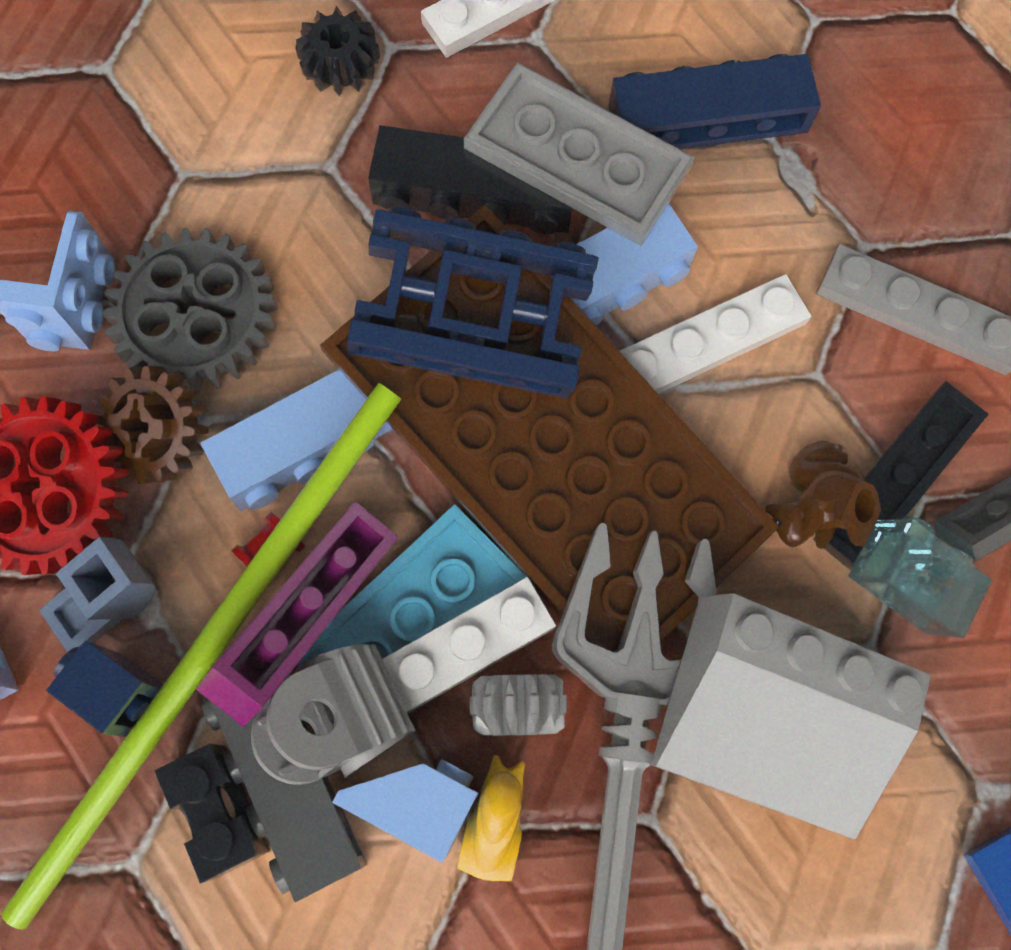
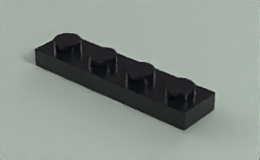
M945 381L937 388L865 475L867 482L871 483L878 492L881 513L865 547L855 546L850 541L846 529L836 528L833 538L824 549L854 574L861 572L989 414Z

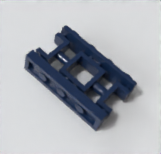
M390 207L388 211L376 209L373 217L372 234H370L368 243L369 255L393 260L394 266L385 305L361 300L356 301L354 319L351 320L347 339L349 354L567 399L576 389L580 368L577 364L582 346L554 341L562 296L587 301L592 293L593 275L597 269L599 257L586 254V250L583 247L573 243L559 242L553 246L531 242V237L517 231L506 230L499 232V235L478 231L474 224L461 219H446L444 223L423 219L420 213L405 207ZM410 246L443 252L438 281L405 274ZM521 269L554 276L550 283L547 304L516 298ZM451 273L505 284L497 329L442 317ZM400 297L433 303L427 334L394 328ZM512 320L542 326L537 357L504 350L508 342Z

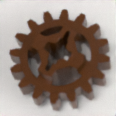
M163 366L124 369V378H111L108 381L113 394L98 396L97 400L105 407V413L98 416L96 424L113 430L111 437L105 444L122 447V454L112 462H121L120 468L128 469L129 474L123 478L136 476L138 484L177 479V473L188 472L193 469L188 457L203 455L204 450L196 442L197 435L208 434L209 428L198 424L197 416L202 415L207 409L205 405H193L191 399L195 396L198 389L195 385L180 386L182 382V374L180 372H165Z

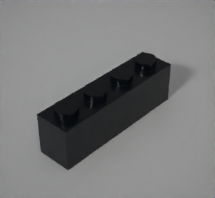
M379 125L368 177L373 204L380 205L387 210L390 207H405L416 211L429 212L441 219L470 218L481 207L486 205L504 226L509 224L529 227L534 232L540 234L569 232L571 207L464 149V137Z

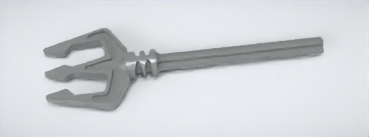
M605 523L599 524L594 530L552 642V651L556 659L599 697H605L604 710L614 714L613 724H606L601 727V730L612 734L611 744L599 746L598 756H601L607 764L608 773L586 950H622L642 774L651 765L654 753L646 750L645 746L646 740L658 738V733L648 729V719L659 718L662 705H669L681 660L669 661L661 653L655 588L664 573L656 531H652L647 535L633 570L637 591L618 649L611 652L587 642L585 628L593 578L611 567L608 530ZM707 539L697 542L685 578L687 585L698 596V602L700 597L717 595L711 548Z

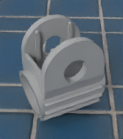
M359 644L331 650L301 663L296 668L297 673L283 681L272 697L256 714L251 729V745L257 762L270 776L287 784L302 785L315 782L339 770L342 771L346 778L403 738L409 736L415 729L376 645ZM301 720L308 722L312 726L315 735L309 733L303 727Z

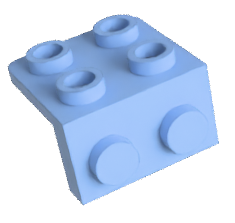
M69 210L66 214L48 285L0 280V313L6 318L5 320L8 324L14 326L27 339L26 342L30 346L40 350L55 352L59 351L60 346L90 350L94 333H98L103 325L104 316L102 315L103 306L101 303L105 286H110L113 282L114 276L112 274L115 271V261L82 212Z

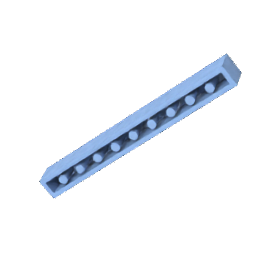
M670 204L667 205L642 246L606 228L577 244L586 250V254L598 256L599 260L593 275L592 293L587 301L571 299L597 326L603 320L605 314L618 307L625 311L636 306L647 296V292L661 284L665 287H670L683 280L691 271L690 266L698 245ZM337 370L206 439L200 444L228 497L240 511L248 507L251 510L260 509L275 501L280 495L278 491L296 481L300 484L309 481L366 399L344 374ZM385 422L374 439L393 430L392 427ZM374 439L369 444L365 452L368 451L375 444Z

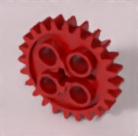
M41 396L40 399L21 397L19 406L5 403L1 405L0 559H2V569H20L22 575L56 574L98 537H114L106 522L108 519L123 520L124 515L113 507L114 499L129 497V492L116 487V480L128 475L129 472L128 469L114 467L112 461L122 454L123 449L122 447L105 445L111 437L113 430L107 427L95 426L99 415L93 412L81 411V404L61 401L58 398ZM64 446L65 455L63 461L61 462L60 454L62 447ZM15 458V467L13 469V460ZM69 500L72 504V511L70 517L67 513V505ZM20 511H21V513H22V521H21V523H20V521H19Z

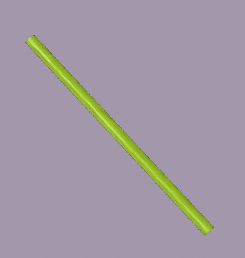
M380 383L373 389L1 912V917L8 925L23 930L31 923L399 404L401 398Z

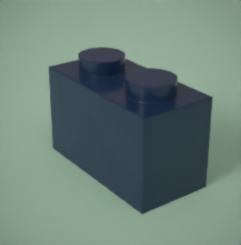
M85 640L80 647L72 648L60 659L53 673L56 678L45 691L100 733L126 737L163 684L123 654Z

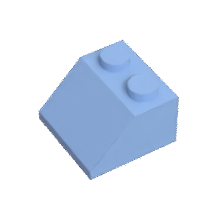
M441 759L436 769L426 764H420L339 790L332 803L443 863L479 793L469 788L474 778L472 775Z

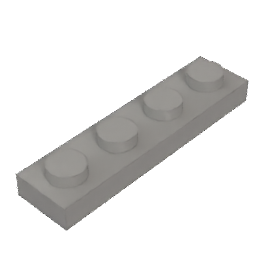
M838 245L816 295L1005 376L1011 372V316L846 246Z

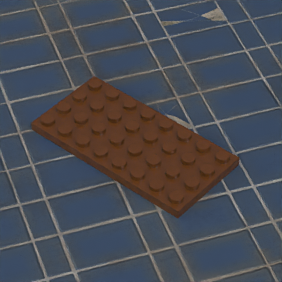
M486 205L466 220L474 224L478 231L499 235V232L508 230ZM431 250L407 270L405 274L438 281L443 252ZM521 269L516 298L547 304L550 283L553 278L550 275ZM451 273L442 317L497 329L505 284ZM389 286L374 298L371 303L385 305ZM562 296L554 341L582 346L577 364L580 368L576 389L567 399L350 355L347 339L351 320L354 319V316L320 344L321 350L365 399L368 398L378 383L401 398V401L386 422L561 615L565 609L595 528L601 523L607 525L611 567L593 578L585 628L587 642L613 652L618 649L637 591L633 570L647 535L650 532L656 531L658 534L664 573L655 588L661 642L698 606V596L685 582L697 542L707 539L710 543L717 588L779 529L774 520L571 298ZM400 297L394 328L427 334L433 303ZM512 320L508 342L504 350L537 357L542 326Z

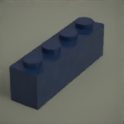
M777 54L768 59L744 62L729 60L720 65L696 68L681 66L672 71L648 74L633 72L623 77L613 78L608 108L609 112L676 148L686 149L808 133L821 107V102L809 55L789 56Z

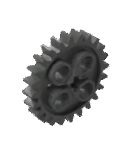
M183 228L180 241L173 243L170 236L163 232L161 234L162 247L155 249L147 241L142 242L146 256L139 259L127 254L125 258L132 268L130 272H113L112 275L121 288L105 290L104 294L115 305L114 307L102 310V315L113 325L105 330V333L114 344H117L113 350L123 362L129 361L127 364L129 368L163 366L165 372H180L182 374L180 386H182L184 380H187L189 386L195 385L198 389L196 393L200 392L202 379L209 378L217 389L221 388V373L227 371L234 378H241L237 363L242 360L255 366L257 361L251 352L252 347H269V343L261 330L276 329V323L272 315L268 314V312L278 309L274 296L269 294L274 290L269 275H263L265 269L259 258L251 260L252 256L245 244L234 249L235 246L228 234L223 235L215 244L209 229L205 228L199 240H194L188 228ZM173 277H181L176 285L162 288L167 280ZM232 285L226 294L221 296L212 295L219 286ZM236 314V316H235L233 319L223 318V317H231V316H233V315ZM162 323H169L167 330L163 334L150 336L156 326ZM212 331L222 332L215 342L200 344L202 338L207 333Z

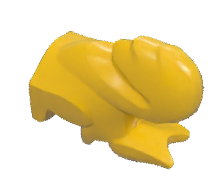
M498 755L493 756L490 769L482 785L479 801L466 825L457 869L483 880L512 881L522 837L520 810L523 797L525 762L520 761L514 767L507 768L502 764Z

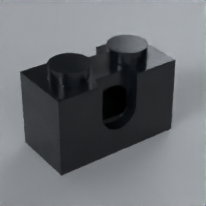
M212 743L154 770L169 808L179 809L189 824L193 839L184 843L200 884L217 879L270 852L264 837L258 838L249 822L246 806L250 803L242 784H236L228 772L223 758V752L227 751L226 746ZM221 788L226 791L232 802L236 814L234 819L230 816L224 804Z

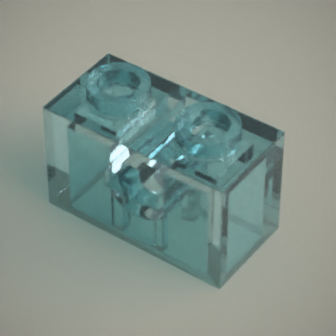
M911 516L895 520H877L865 547L860 551L848 577L925 634L965 638L992 580L973 566L974 560L970 555L959 549L949 547L934 535L935 529L927 522Z

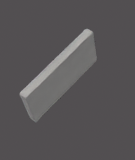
M518 62L464 138V149L640 246L643 245L690 171L695 157Z

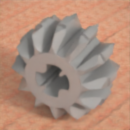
M547 674L481 676L473 682L472 697H470V715H472L473 729L481 735L556 734L565 728L567 695H564L563 680L558 676Z

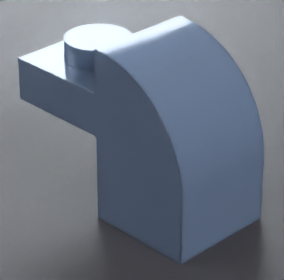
M98 537L56 573L65 589L39 611L68 652L74 647H80L85 640L95 643L122 619H134L151 602L156 593V587L122 540Z

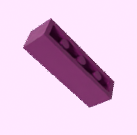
M355 501L214 665L196 690L244 727L263 708L398 539V536Z

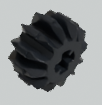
M337 5L333 14L325 16L317 10L314 18L315 23L302 22V29L300 31L302 37L296 39L295 49L300 60L299 64L302 74L306 77V80H314V84L320 92L331 85L339 97L345 86L350 85L359 92L362 85L361 79L373 80L375 64L379 63L378 59L380 58L379 44L376 43L375 31L371 27V23L362 22L356 10L343 16Z

